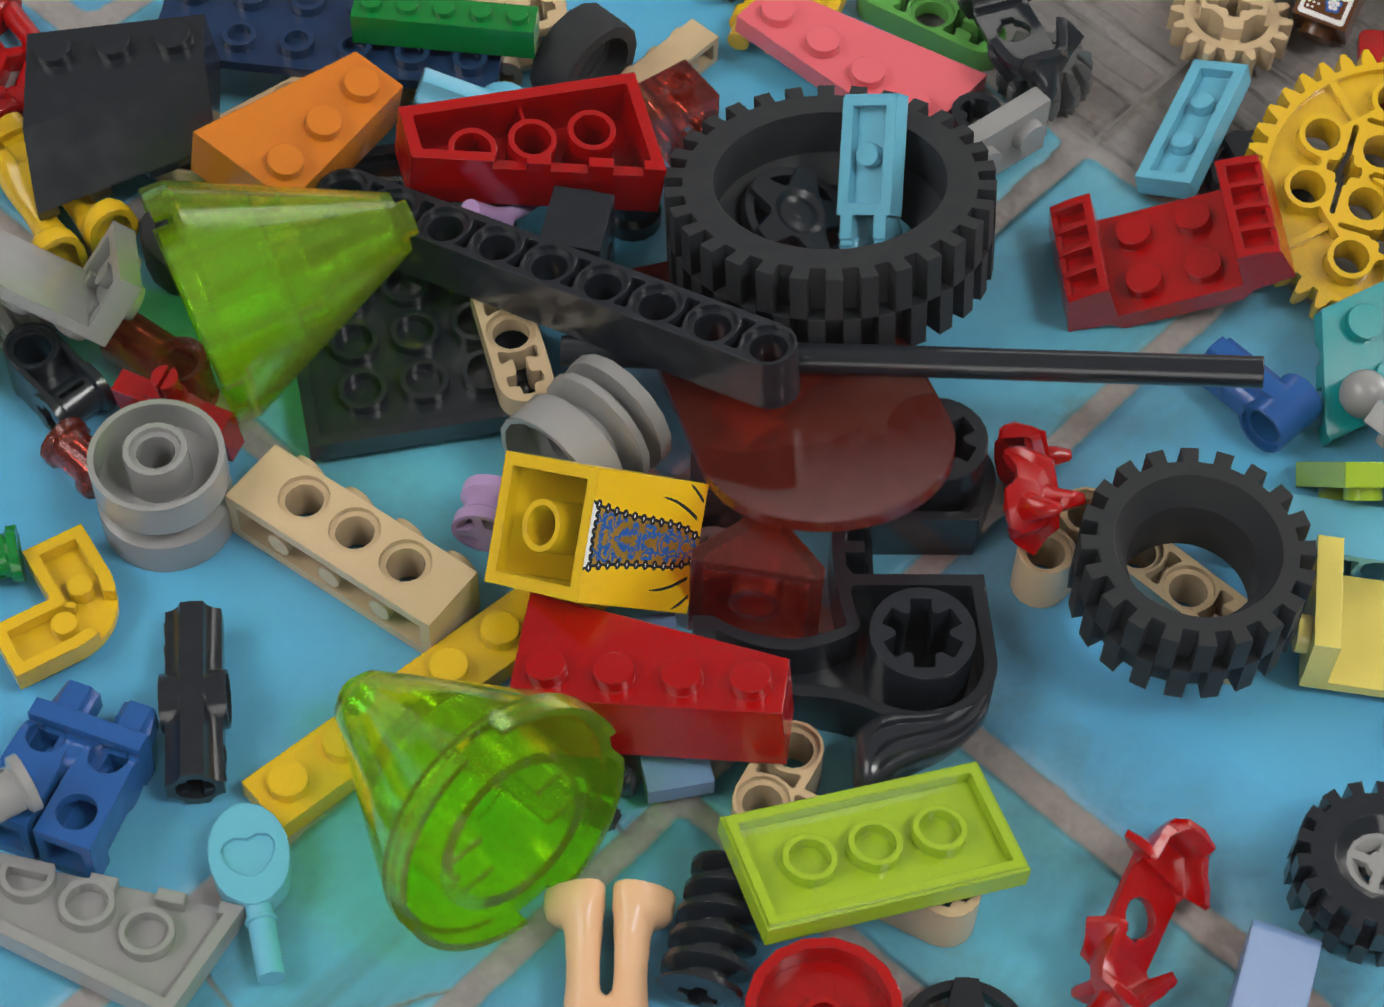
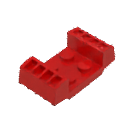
M1256 154L1214 161L1220 190L1101 220L1097 219L1090 193L1051 206L1049 208V236L1068 332L1108 325L1129 328L1244 300L1256 289L1296 277L1273 180L1260 157Z

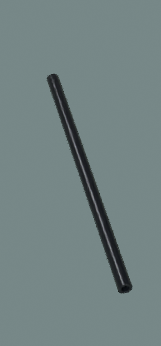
M562 335L561 366H570L581 355L597 354L613 360L622 368L656 369L569 335ZM797 342L800 374L1263 389L1264 356Z

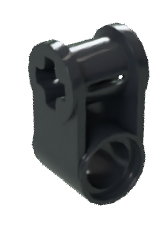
M37 322L24 323L15 327L7 334L3 343V350L12 388L16 395L39 416L48 430L60 441L66 442L74 436V428L98 411L102 410L107 413L117 406L111 387L103 375L92 364L84 361L51 327Z

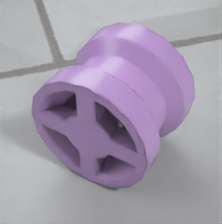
M476 474L467 478L462 486L460 498L464 506L454 514L451 529L458 541L478 551L489 552L501 476Z

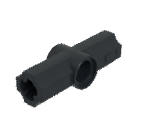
M204 601L180 602L174 610L165 612V674L158 675V712L161 731L165 734V789L167 796L183 800L186 804L209 803L217 795L226 793L227 750L225 745V729H230L232 726V701L229 673L225 669L224 618L222 609L211 607Z

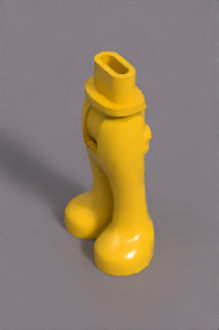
M12 112L1 117V189L34 235L32 244L83 268L89 257L79 238L70 229H67L57 216L40 221L37 215L23 134L22 115L18 112ZM87 195L62 205L75 223L91 253L94 252L113 220L134 230L136 236L138 234L139 221L127 204L118 199L108 197L98 202H92L90 196Z

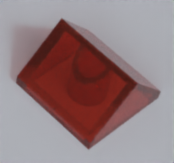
M767 504L693 548L690 561L688 630H692L693 615H713L739 629L768 637L802 638L818 635L826 568L773 507Z

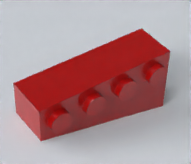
M530 592L507 696L517 748L787 764L794 713L790 659Z

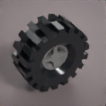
M1362 781L1347 784L1342 798L1333 789L1323 795L1318 808L1312 805L1288 854L1287 859L1289 860L1284 869V884H1291L1286 896L1290 910L1304 908L1298 924L1308 935L1316 928L1324 933L1321 940L1322 948L1332 954L1337 944L1343 945L1350 949L1346 961L1360 965L1367 953L1375 954L1376 967H1384V782L1376 781L1372 792L1365 793ZM1368 875L1370 876L1369 883H1368V881L1364 878V877H1366V876H1368Z

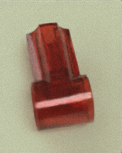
M137 312L130 321L122 320L105 347L99 345L103 357L120 369H125L151 379L150 376L155 368L161 365H169L170 370L172 367L176 369L181 384L186 387L189 393L213 405L218 401L220 391L205 347L196 339L191 337H175Z

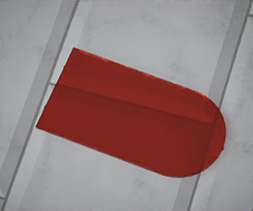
M836 232L826 233L830 248L835 242ZM786 243V245L795 246L794 244ZM667 261L630 268L671 283ZM902 337L895 339V345H908ZM656 369L706 483L709 484V488L722 502L738 513L767 525L795 531L839 532L882 524L911 512L931 498L949 477L954 464V427L928 378L800 374L801 390L798 397L784 407L765 409Z

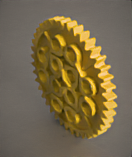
M1369 49L1362 51L1357 66L1354 65L1353 61L1346 54L1340 55L1334 71L1322 62L1318 64L1313 78L1304 73L1299 75L1294 90L1285 87L1276 102L1278 105L1269 104L1262 118L1264 123L1258 122L1251 137L1254 142L1249 143L1244 155L1257 154L1272 177L1296 277L1274 283L1273 285L1279 287L1292 282L1295 288L1289 302L1296 304L1307 297L1313 302L1308 315L1311 319H1314V315L1321 309L1384 281V255L1378 252L1379 243L1376 242L1377 240L1384 242V168L1370 164L1364 156L1367 154L1376 155L1384 161V111L1379 105L1384 103V55L1381 62L1377 63ZM1307 138L1323 140L1330 149L1326 151L1318 150L1307 142ZM1349 145L1342 171L1345 185L1339 191L1330 213L1329 210L1337 185L1334 182L1336 178L1334 172L1337 171ZM1303 189L1314 197L1315 202H1302L1292 194L1291 190ZM1361 206L1368 210L1373 219H1360L1350 211L1349 207ZM1346 258L1356 265L1358 272L1347 273L1341 270L1335 264L1334 259Z

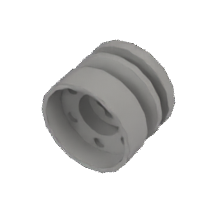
M597 354L581 355L569 366L565 373L559 374L553 379L547 388V394L533 396L513 413L501 427V440L505 453L506 450L642 473H647L650 469L656 467L671 451L669 427L664 414L650 393L631 373L613 360Z

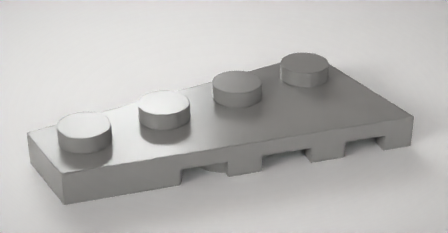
M0 852V946L124 1007H186L246 920L244 907L238 904L220 901L219 907L188 901L187 893L159 887L155 894L120 886L119 878L91 872L89 878H83L56 872L55 864Z

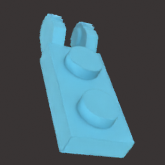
M900 93L845 94V97H843L836 214L840 216V249L867 246L869 230L864 217L874 218L873 244L902 235L898 218L902 216L909 96Z

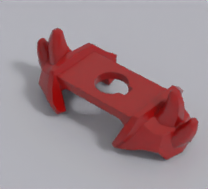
M1013 421L999 429L998 439L994 442V463L998 478L1007 485L1004 488L1003 509L1009 525L1007 529L1010 539L1018 547L1035 556L1044 542L1060 528V513L1084 505L1086 503V496L1083 492L1058 488L1055 466L1071 461V450L1058 446H1048L1046 431Z
M1170 819L1147 838L1129 829L1125 833L1127 845L1133 854L1109 907L1103 916L1086 917L1085 937L1080 955L1090 966V979L1075 985L1071 989L1073 998L1087 1004L1085 1007H1149L1157 1000L1163 998L1177 984L1178 980L1173 971L1151 979L1148 978L1147 971L1176 905L1184 899L1204 911L1210 908L1209 858L1215 851L1216 846L1206 830L1191 819ZM1136 898L1146 909L1148 925L1142 937L1130 939L1126 935L1129 929V922L1126 921V910L1130 901Z

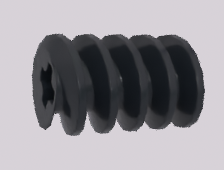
M725 850L702 851L693 857L690 870L692 876L685 882L683 890L684 901L678 906L675 922L677 925L670 931L667 945L669 950L662 956L660 965L662 975L655 981L659 989L666 995L683 1003L698 1007H739L742 1005L744 993L734 983H744L750 978L751 967L743 959H749L757 954L759 943L751 934H757L759 931Z

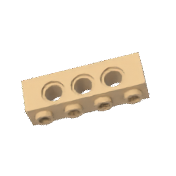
M275 444L225 495L234 533L421 654L465 624L480 607L478 572L466 557L454 550L446 552L425 539L420 530L411 522L403 518L395 520L374 507L371 500L363 492L351 486L342 487L326 477L318 465L305 456L298 455L295 457ZM306 513H314V514L311 515V516H306V517H301V516H300V515L306 514ZM353 545H366L358 549L348 548ZM403 577L417 578L412 581H399V579Z

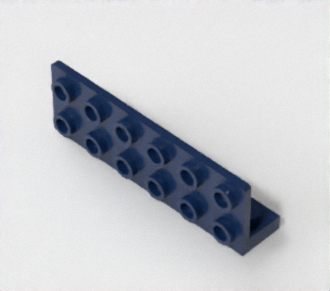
M164 0L159 19L205 14L220 57V69L305 77L356 51L402 84L403 88L417 89L426 67L485 88L494 82H499L504 56L353 43L350 14L354 0Z

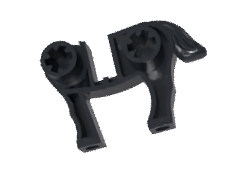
M922 398L908 403L900 408L892 417L887 428L886 439L862 449L861 432L848 440L825 448L805 451L782 450L759 457L739 458L711 452H691L690 481L709 484L702 528L719 526L730 530L736 535L822 525L829 526L832 529L828 558V592L834 630L802 638H775L739 629L713 615H693L692 634L790 659L794 704L793 720L808 723L816 730L853 738L851 741L854 788L907 777L944 760L958 750L979 730L987 716L997 673V654L984 574H874L873 555H973L994 499L996 471L988 455L989 437L987 428L981 418L962 403L947 398Z

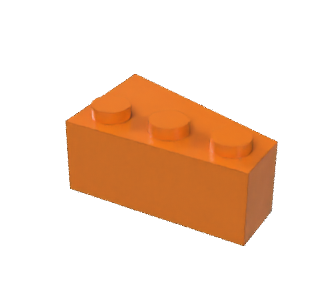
M355 51L193 131L191 170L286 239L319 205L317 185L321 178L337 169L354 168L396 125L403 85Z

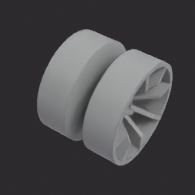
M151 399L120 409L100 425L88 447L87 469L97 501L104 534L113 551L127 563L154 572H175L189 569L207 561L218 553L227 543L233 532L225 495L233 487L224 438L217 423L206 412L192 404L173 399Z

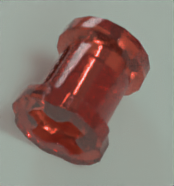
M69 417L59 422L46 435L41 445L40 456L52 468H61L76 481L77 491L87 499H95L87 469V451L92 439L90 435L91 430L79 417Z

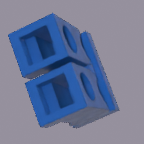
M71 679L67 681L52 702L36 697L28 711L29 720L19 728L0 757V768L5 766V757L15 753L30 775L41 797L44 809L36 813L27 809L1 823L0 850L35 860L40 854L42 861L53 863L57 870L74 876L89 878L91 872L103 875L110 863L108 851L124 819L136 805L144 785H148L156 770L151 751L159 729L156 711L150 706L130 700L123 703L113 722L98 718L97 715L103 707L100 693L91 686Z

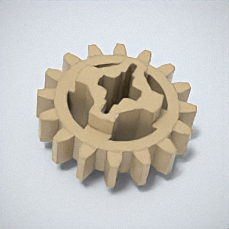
M1174 0L1173 5L1170 7L1166 26L1167 29L1172 30L1169 43L1171 46H1183L1180 57L1183 61L1197 58L1206 61L1248 64L1250 77L1252 76L1254 65L1267 72L1271 69L1274 58L1282 59L1293 27V20L1287 18L1290 5L1283 2L1275 3L1276 0Z

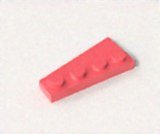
M754 0L737 15L735 27L737 33L818 88L819 85H834V95L845 96V94H849L851 86L868 87V94H882L883 90L909 96L908 103L914 98L929 103L928 116L930 117L941 109L951 114L954 101L963 94L981 92L984 89L988 75L812 0Z

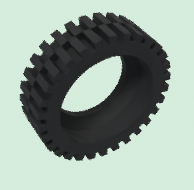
M819 85L818 96L804 97L801 87L785 89V100L775 102L770 93L754 96L753 109L748 110L740 102L726 107V121L711 115L702 121V133L691 130L683 138V149H674L670 156V167H666L667 172L666 177H664L667 264L669 266L671 284L783 324L794 332L797 342L895 345V339L902 337L908 345L916 346L926 342V326L939 335L952 327L953 314L964 318L973 310V298L981 300L985 294L987 280H991L994 264L997 201L996 167L993 160H988L989 150L983 141L974 143V131L966 124L953 128L954 116L941 109L929 117V103L916 98L908 103L902 216L900 219L912 230L883 242L856 248L812 249L778 243L745 229L740 215L741 201L747 188L759 174L772 168H796L798 165L816 171L817 176L827 182L838 194L843 97L845 96L834 95V85ZM851 86L849 94H868V87ZM883 90L882 93H896V92H891V91ZM778 182V183H780V184H782V185H787L788 182ZM754 202L756 219L760 221L766 216V213Z

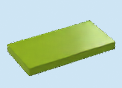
M977 761L720 817L717 830L764 946L1026 885L1031 872Z

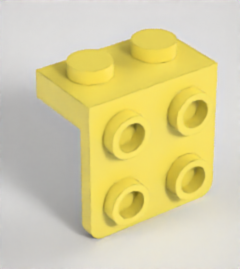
M1318 535L1316 539L1317 559L1312 571H1316V575L1292 639V652L1300 653L1298 686L1384 698V581L1343 575L1344 538Z

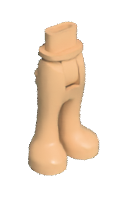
M583 878L561 882L546 889L543 903L546 919L553 926L562 929L565 936L566 981L563 1007H649L648 961L650 942L653 932L666 928L672 923L675 913L676 896L671 890L659 884L637 879H622L614 883L612 895L614 974L612 990L609 994L605 995L602 993L600 985V958L603 920L606 909V887L604 883L598 879Z

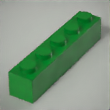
M354 0L350 14L353 43L535 59L539 37L538 6L471 0Z

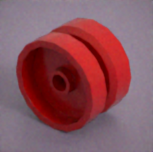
M836 937L803 938L775 950L754 973L745 996L744 1007H903L902 992L888 966L866 948Z

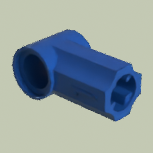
M1223 336L1214 342L1205 353L1208 355L1253 356L1232 338L1226 339ZM1265 364L1263 389L1204 387L1239 415L1241 428L1247 438L1256 447L1269 453L1280 451L1315 422L1323 412V404L1319 394L1306 379L1293 373L1284 374L1280 377Z

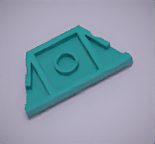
M1384 281L1325 307L1314 315V341L1320 355L1318 365L1316 366V391H1322L1323 424L1318 427V439L1322 447L1368 426L1364 422L1365 419L1353 417L1344 410L1339 399V389L1345 377L1356 370L1369 369L1378 372L1384 377Z

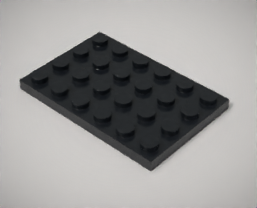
M395 143L374 146L353 168L404 186L395 154ZM449 202L460 207L463 202ZM320 204L286 239L272 230L310 458L313 462L501 432V427L510 415L499 404L469 297L345 251L331 244L327 237ZM489 204L496 207L512 206L508 204ZM509 330L499 334L494 341L503 348L514 349L524 345L529 338L522 332ZM526 368L516 371L517 386L521 387L523 394L535 392L529 386Z

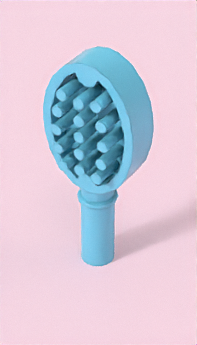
M239 803L221 813L212 826L208 838V862L215 888L222 901L244 907L246 916L244 925L249 931L257 982L261 985H273L283 981L286 977L276 925L278 916L274 913V910L287 897L291 887L293 874L292 857L287 835L282 824L274 814L261 805Z

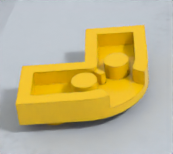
M82 524L22 551L25 564L46 601L0 622V654L21 690L91 656L106 643L116 627L119 617V598L115 582L110 570Z

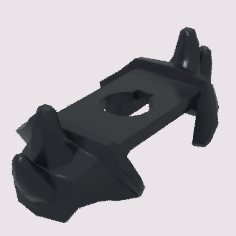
M959 0L957 4L963 14L968 19L974 20L987 43L988 58L1006 82L1026 80L1030 89L1037 86L1053 101L1056 93L1057 75L1063 71L1070 56L1085 37L1076 26L1064 17H1056V44H1053L1029 5V2L1032 0ZM1013 23L1014 27L1026 29L1030 35L1021 41L1012 42L1001 39L998 33L1002 30V26Z

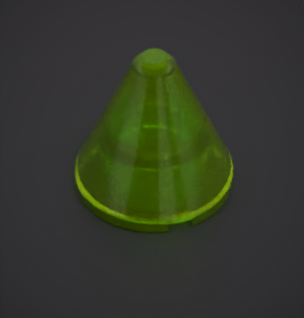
M160 180L137 189L145 212L149 211L153 222L156 223L167 219L168 224L152 231L209 364H211L220 384H224L223 387H220L231 412L234 413L238 425L262 416L408 256L412 251L410 238L419 234L407 202L403 199L394 203L388 192Z
M369 670L352 677L342 686L338 694L334 710L335 719L387 904L397 920L424 944L439 950L465 951L487 946L504 939L528 924L527 919L519 913L522 908L547 888L561 882L577 879L595 855L612 823L621 797L624 780V757L611 748L610 737L616 733L612 725L583 701L560 693L381 670Z

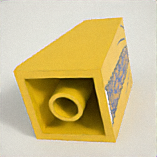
M506 450L484 581L576 603L687 614L709 484Z

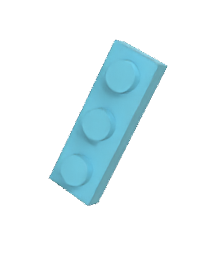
M1193 60L1135 175L1138 193L1181 199L1196 196L1251 83L1248 64Z

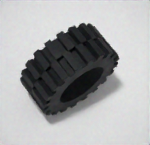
M1180 448L1177 462L1168 463L1164 451L1159 450L1146 453L1141 472L1129 460L1116 468L1112 484L1104 479L1094 490L1091 505L1087 504L1069 570L1067 588L1072 589L1068 605L1072 618L1083 616L1079 635L1086 646L1089 647L1099 641L1104 643L1099 661L1112 672L1122 662H1125L1133 667L1129 682L1143 689H1146L1152 676L1166 681L1163 695L1182 698L1187 683L1198 684L1200 698H1208L1219 695L1223 681L1227 678L1235 692L1250 686L1257 669L1264 676L1267 675L1277 665L1281 652L1286 653L1314 583L1316 571H1312L1317 559L1316 540L1305 541L1311 524L1304 510L1288 515L1294 496L1282 484L1271 492L1267 491L1263 487L1267 472L1254 464H1251L1243 475L1231 469L1235 457L1233 455L1217 451L1213 464L1199 462V448ZM1182 543L1201 547L1221 557L1236 571L1245 587L1248 602L1237 611L1226 616L1198 617L1175 612L1152 601L1135 587L1130 578L1127 563L1140 552L1161 544Z

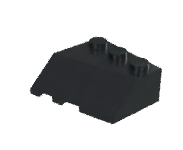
M205 14L27 34L23 134L36 210L40 221L61 214L58 206L89 195L93 202L114 194L111 186L144 174L153 179L190 165L193 131L220 118V57Z

